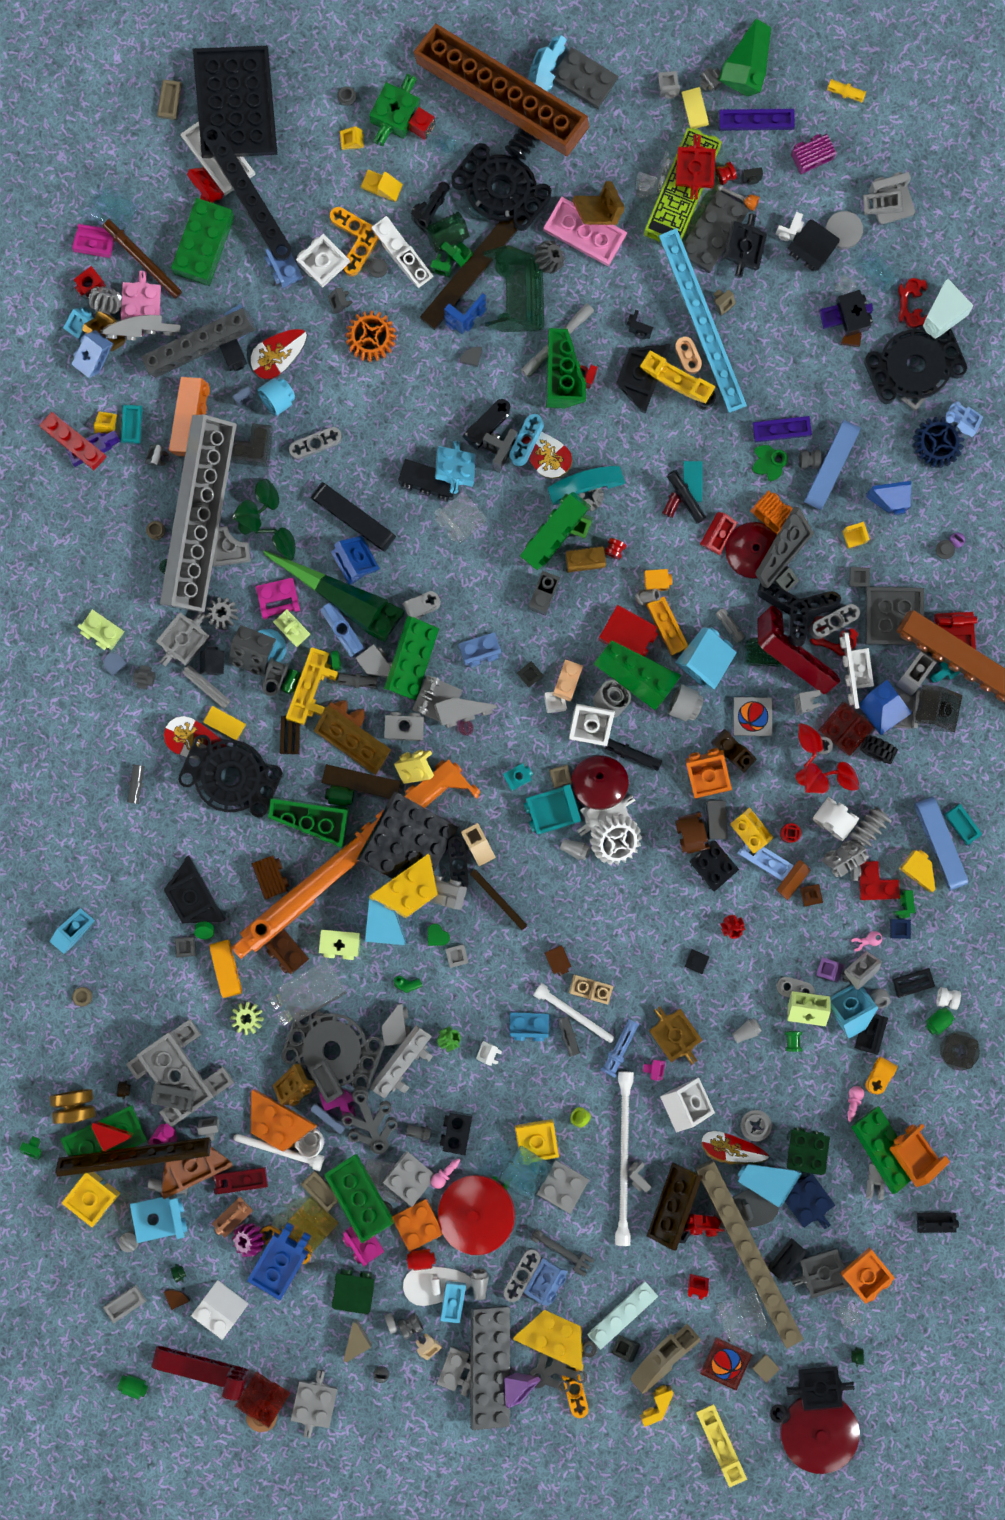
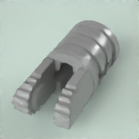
M870 1162L866 1198L872 1199L874 1184L878 1185L877 1197L879 1200H883L885 1182L874 1164Z

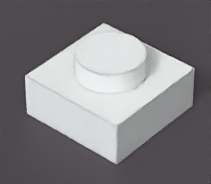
M554 692L544 694L547 713L566 711L565 699L553 696Z

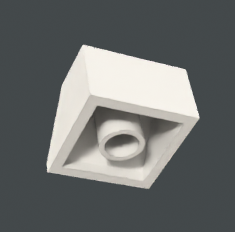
M576 704L571 721L569 739L607 746L615 711Z
M699 1078L660 1096L676 1132L692 1128L715 1113Z
M217 1280L191 1316L223 1340L249 1303Z

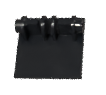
M714 840L709 845L710 849L701 851L689 861L691 863L690 866L694 867L698 872V876L702 877V880L708 884L709 889H712L713 892L739 871L738 867Z

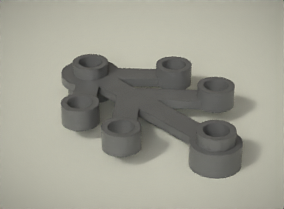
M358 1086L354 1088L352 1096L354 1102L360 1105L365 1121L347 1112L342 1116V1123L345 1126L354 1125L369 1131L371 1137L360 1133L358 1129H351L348 1133V1138L351 1142L360 1141L368 1144L373 1153L382 1154L389 1147L387 1138L391 1131L397 1128V1120L394 1117L387 1118L385 1121L386 1126L379 1135L378 1127L385 1114L391 1112V1104L388 1101H382L373 1119L367 1103L368 1090L363 1086ZM383 1106H388L389 1108H388V1109H383L382 1107H383Z
M587 1341L582 1345V1358L585 1356L593 1358L597 1355L598 1347L594 1342ZM590 1345L592 1347V1351L590 1353H587L586 1347ZM541 1352L537 1368L529 1373L532 1376L537 1374L541 1376L540 1382L534 1388H542L548 1385L557 1388L562 1393H567L570 1390L569 1382L549 1378L551 1375L557 1373L573 1378L578 1383H584L587 1380V1374L584 1371L568 1369L566 1367L569 1365L556 1359L553 1360L552 1366L545 1369L548 1356ZM580 1373L584 1374V1379L582 1381L578 1380V1375ZM562 1383L567 1384V1389L564 1391L561 1389Z

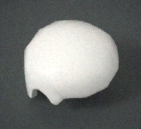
M316 1128L307 1133L301 1140L295 1142V1148L299 1151L300 1156L309 1159L317 1156L324 1146L323 1135Z

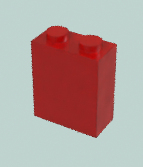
M617 605L598 640L606 645L612 640L645 657L649 651L646 649L648 643H653L658 635L655 632L657 626Z

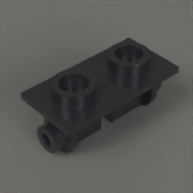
M917 1213V1233H957L956 1228H959V1221L956 1220V1213Z

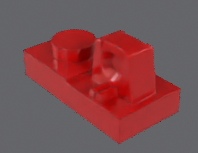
M204 167L189 169L187 176L201 192L200 199L213 203L215 200L223 198V191Z

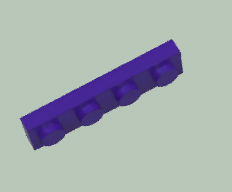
M794 109L719 110V131L794 130L795 128Z

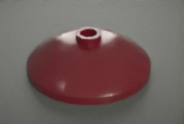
M749 522L737 527L729 536L725 549L726 558L731 568L743 577L758 579L755 573L777 534L768 526L759 522ZM757 545L759 547V550L754 551L752 549V546Z
M597 755L584 759L576 766L571 777V788L575 798L582 805L595 810H605L616 806L624 799L628 791L629 779L625 768L620 762L608 756ZM598 775L603 776L602 779H597L596 777Z

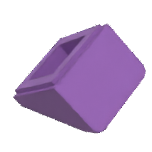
M822 957L816 976L838 983L844 964Z

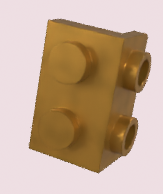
M97 311L95 318L85 323L82 330L85 333H90L94 330L101 333V329L118 320L107 313ZM117 335V339L107 338L113 343L111 351L123 346L126 342L125 336Z

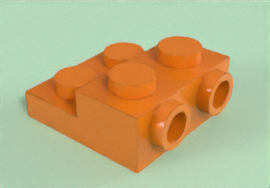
M712 748L706 754L700 755L699 752L689 754V758H685L694 799L732 790L723 750L719 751L718 748Z
M871 1248L864 1251L840 1273L865 1304L873 1301L877 1294L883 1289L888 1288L895 1279Z

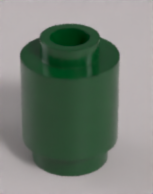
M331 785L330 788L326 789L325 799L328 800V804L352 805L354 790H350L349 787Z

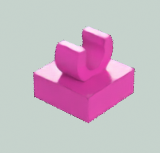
M653 1060L652 1064H644L643 1072L651 1073V1080H663L665 1061Z

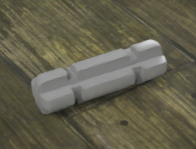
M724 608L720 609L716 616L719 620H722L721 623L728 633L733 635L732 638L736 643L743 640L745 636L738 630L739 628L730 616L728 617V613Z

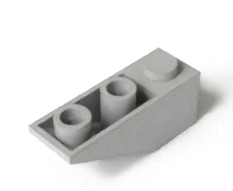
M451 698L433 704L440 726L445 725L446 728L457 725L456 721L461 719L464 722L475 719L474 715L482 713V716L493 713L492 709L497 708L494 704L459 698Z

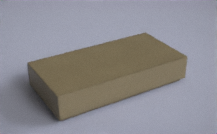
M163 79L157 113L158 118L177 120L182 88L181 82Z
M316 1170L301 1183L302 1187L326 1212L338 1203L330 1185Z

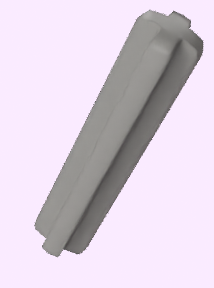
M187 666L183 670V674L222 708H226L230 704V700L191 666Z

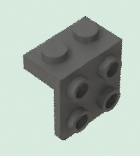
M240 625L231 642L229 663L237 668L248 670L254 675L264 676L268 657L275 645L276 639Z

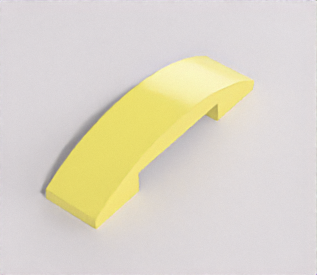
M712 1404L697 1411L698 1418L729 1488L747 1480L715 1405Z

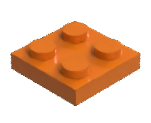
M427 1198L414 1204L413 1207L410 1206L392 1216L409 1252L443 1235Z

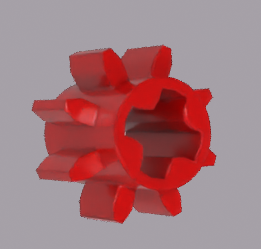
M736 915L726 916L723 923L720 924L723 935H729L731 939L739 938L745 930L742 917L737 919Z

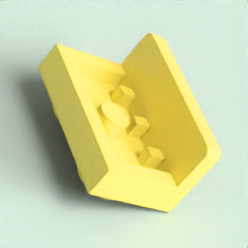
M418 750L412 754L406 752L399 756L400 759L394 763V766L403 784L430 780L434 776L426 760L432 754L431 750Z

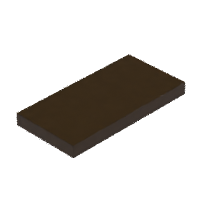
M672 1162L647 1237L671 1250H677L702 1175Z

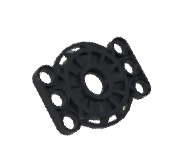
M476 144L452 174V187L456 190L466 189L470 205L481 216L498 222L513 220V225L517 230H527L550 200L551 187L545 183L536 185L534 174L521 160L508 155L489 156L490 149L486 144ZM482 149L486 152V155L478 156L476 151ZM468 163H473L475 165V169L468 170L465 167V165ZM463 177L465 182L458 184L455 182V178ZM497 181H504L509 184L510 191L507 194L500 195L492 190V186ZM546 190L548 195L541 197L538 195V191ZM471 195L474 196V199H475V201H476V204H475L474 201L472 200ZM533 203L538 208L535 211H531L527 205ZM523 217L527 220V223L520 225L517 219Z
M951 328L946 331L949 337L945 340L940 337L931 340L930 337L933 338L932 335H929L922 329L902 331L887 342L882 354L877 351H871L866 355L864 364L880 402L890 404L895 400L897 394L909 399L928 398L938 393L945 386L950 376L955 379L964 376L967 371V364ZM910 334V336L905 337V338H903V339H901V340H900V338H899V337H901V336H903V335ZM915 334H923V335H926V337H924V336H917V335H915ZM893 341H895V344L893 345V347L891 348V350L887 349L888 346H889ZM953 348L956 352V355L952 357L948 356L946 354V349ZM874 356L879 362L877 365H871L868 362V358ZM912 356H919L925 361V368L920 372H913L908 368L907 360ZM960 365L963 368V372L955 373L953 366ZM881 373L886 379L884 382H878L875 375ZM940 380H945L942 385L937 387ZM889 390L893 397L885 399L882 392Z
M199 735L191 746L178 780L183 787H191L195 784L201 799L216 810L238 812L250 807V812L253 816L263 817L267 813L271 798H273L283 773L277 765H270L266 768L261 755L245 742L224 740L211 745V740L208 736ZM199 738L207 739L208 746L205 749L198 748L197 740ZM233 743V747L221 748L220 744ZM237 744L244 745L247 748H249V750L246 751L242 748H238ZM216 746L217 750L213 752L212 748ZM252 751L258 756L261 762L257 763L255 758L251 755ZM194 755L198 756L201 761L196 767L191 766L189 763L190 757ZM263 766V771L260 772L259 767ZM226 767H235L239 771L240 779L235 785H226L221 780V773ZM271 768L278 769V778L271 779L268 776V771ZM183 774H191L193 781L190 784H184L181 780ZM201 780L202 786L198 787L197 782ZM266 785L272 790L271 795L268 797H264L260 792L261 788ZM204 789L210 797L209 801L203 797L200 790ZM215 801L219 804L224 805V809L216 807L211 803ZM248 801L249 804L245 806L244 802ZM256 803H261L264 806L263 813L255 814L253 806ZM239 804L241 806V808L238 809H228V806H235Z

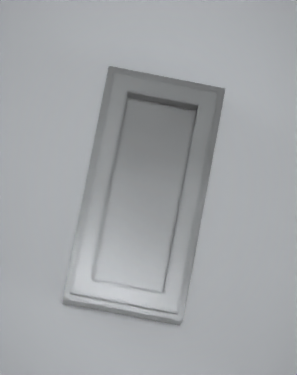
M136 1284L103 1306V1309L114 1324L145 1303L147 1299Z

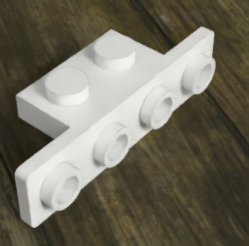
M843 632V637H840V645L845 650V656L842 659L844 668L847 667L848 675H845L846 685L850 686L851 694H848L849 705H853L854 709H858L857 689L874 686L869 648L851 650L849 633Z

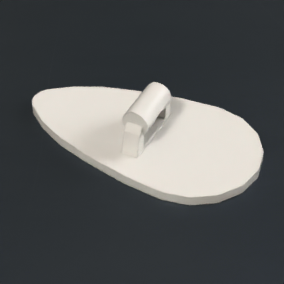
M432 1266V1269L418 1271L412 1269L407 1273L403 1283V1290L411 1303L418 1306H427L443 1302L446 1281L466 1283L465 1291L472 1284L470 1276L461 1271Z

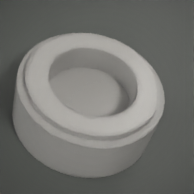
M392 1313L384 1315L390 1334L397 1332Z

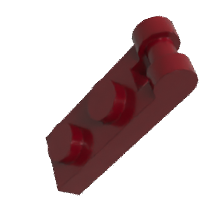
M266 1167L218 1173L212 1176V1181L215 1182V1188H213L215 1195L268 1187ZM227 1179L228 1186H223L222 1180Z

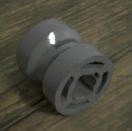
M814 449L810 452L800 450V469H807L808 466L820 469V449Z
M416 1313L411 1314L409 1319H402L397 1322L406 1340L412 1337V1334L415 1332L420 1333L424 1331Z

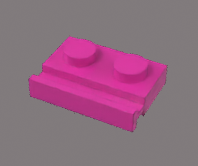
M78 224L72 247L73 252L111 258L114 245L113 237L104 228Z

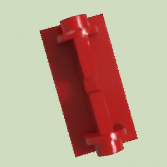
M694 1214L688 1216L686 1222L688 1228L683 1230L690 1232V1235H702V1233H705L707 1237L717 1236V1233L725 1231V1229H719L721 1221L716 1216Z

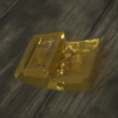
M311 1196L288 1220L289 1223L294 1225L289 1236L296 1242L300 1241L304 1232L311 1235L304 1250L309 1252V1255L338 1225V1222Z

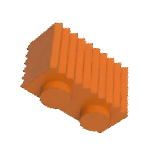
M768 490L750 512L778 535L793 508L782 503L777 494L771 493Z

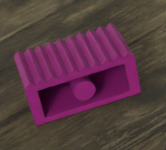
M817 134L810 139V142H800L794 146L791 156L800 174L834 160L837 153L828 134L823 136Z

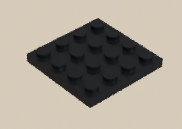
M394 791L357 860L394 879L429 854L434 873L448 848L449 840L454 837L459 827Z

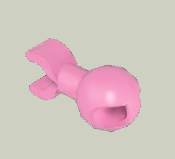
M872 931L867 937L862 939L856 937L851 939V942H862L858 948L854 949L855 951H860L863 946L869 944L871 946L880 945L882 935L878 931ZM880 935L881 939L877 940L876 936Z

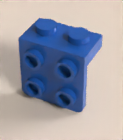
M482 293L465 315L448 304L444 309L445 324L451 330L456 329L461 334L465 331H470L475 324L473 322L477 316L481 317L487 309L485 307L487 303L486 295Z

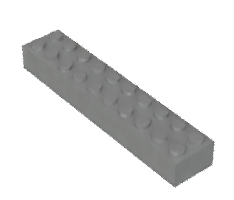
M204 414L192 415L160 605L194 612H205L236 423Z

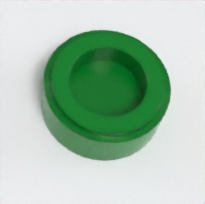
M199 922L195 925L194 934L199 939H210L214 935V926L209 922Z

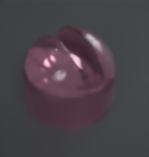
M462 721L459 724V732L464 736H469L473 733L474 726L472 722ZM464 723L468 724L469 732L465 733Z

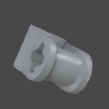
M429 591L405 601L403 606L408 616L419 619L438 609L441 601L437 593ZM429 597L436 599L434 600V605L427 603L429 602Z

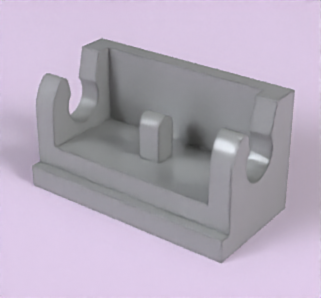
M820 690L799 693L794 696L797 716L811 712L821 705L820 703L813 704L812 701L815 697L821 695Z

